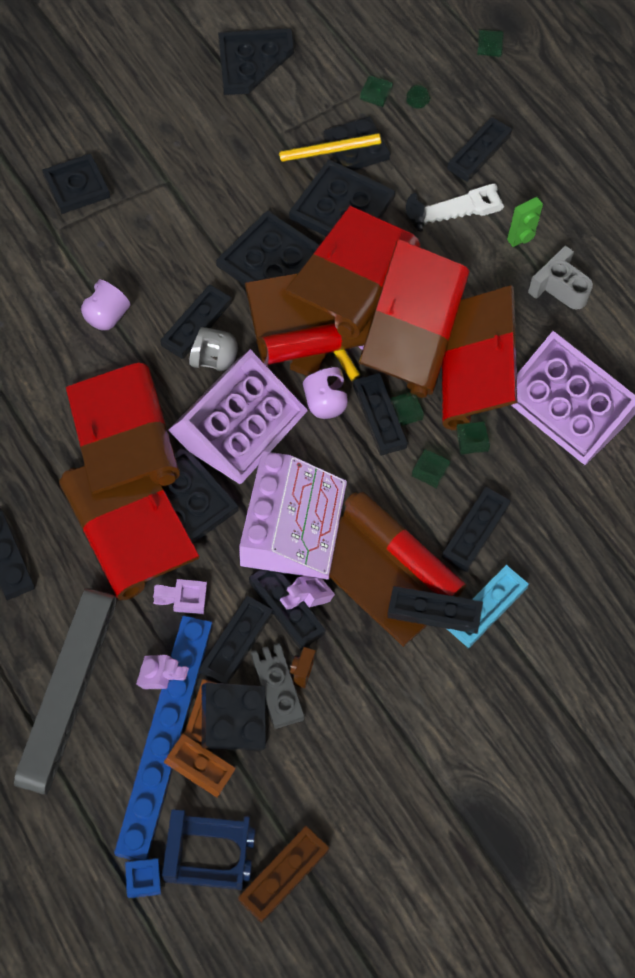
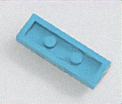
M506 565L472 599L483 601L478 634L452 629L447 630L465 646L470 648L528 588L529 584Z

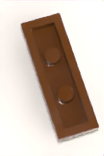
M305 826L238 897V901L262 924L329 852L330 848Z

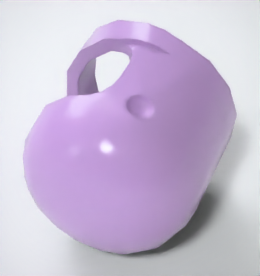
M99 279L94 286V294L84 300L81 312L84 319L94 328L110 330L128 310L130 301L115 286Z
M332 367L320 370L309 375L303 381L309 410L318 418L331 419L337 417L347 407V394L337 390L344 383V377L340 368ZM329 376L338 377L331 386L328 385L327 379Z

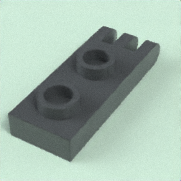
M280 643L273 644L276 654L271 657L268 646L263 647V660L259 659L257 650L250 651L260 686H265V702L274 729L304 721V714Z

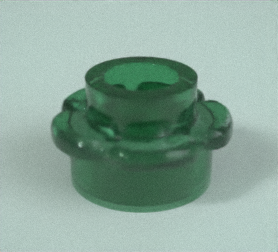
M412 86L406 94L407 104L415 109L424 108L425 104L430 102L428 90L424 86Z

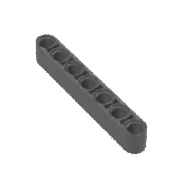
M90 588L84 590L18 765L14 786L45 795L48 794L114 614L117 601L116 595Z

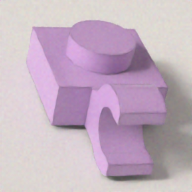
M302 576L297 577L293 585L287 588L290 594L282 597L280 601L286 609H292L302 601L308 607L329 603L335 594L322 578Z
M177 579L176 587L155 585L154 604L168 605L174 603V612L204 614L207 582Z
M168 655L145 656L136 685L143 689H167L169 680H186L189 668L177 666L179 661L174 660Z

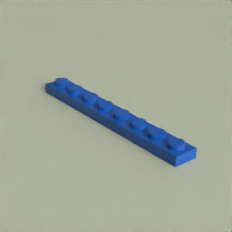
M182 616L171 658L179 661L177 666L188 667L186 680H169L167 689H161L115 848V856L134 861L148 860L173 768L165 764L164 761L183 734L199 677V668L203 663L213 627L212 622Z

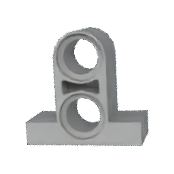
M564 246L532 277L528 293L537 299L546 290L568 307L582 309L588 302L593 283L589 277L570 264L574 251Z

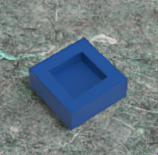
M158 859L125 862L128 898L161 895Z

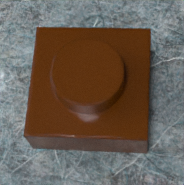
M304 647L301 656L295 655L290 669V673L294 674L295 686L306 688L315 662V650Z

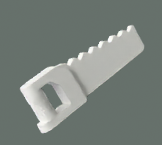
M490 184L470 190L466 195L425 207L426 217L424 223H434L436 220L441 222L443 219L449 220L451 217L456 219L458 216L464 217L465 214L471 216L472 213L484 216L502 210L504 205L497 193L498 188L496 184ZM488 196L491 203L484 202L481 197Z

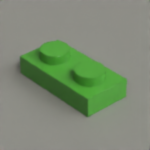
M538 197L515 207L507 239L512 247L521 243H528L534 238L543 206Z

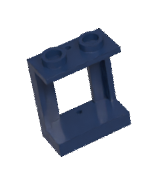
M171 809L162 874L164 882L243 890V881H250L252 865L251 860H246L247 847L253 848L255 840V828L250 827V818L244 817V822L191 817L186 816L185 811ZM184 835L223 838L234 841L241 850L239 863L230 870L180 866Z

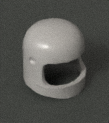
M201 327L190 353V365L196 368L210 367L217 369V371L227 370L235 362L238 346L236 338L226 331Z

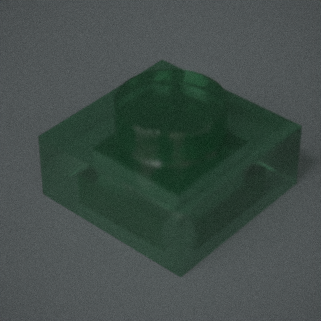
M479 30L477 55L501 57L503 32Z
M369 75L360 93V100L383 107L392 90V83Z
M406 393L390 398L401 426L423 420L424 413L416 395Z
M485 421L458 424L456 426L461 455L489 451L490 443Z
M425 449L412 470L411 476L437 489L451 461Z

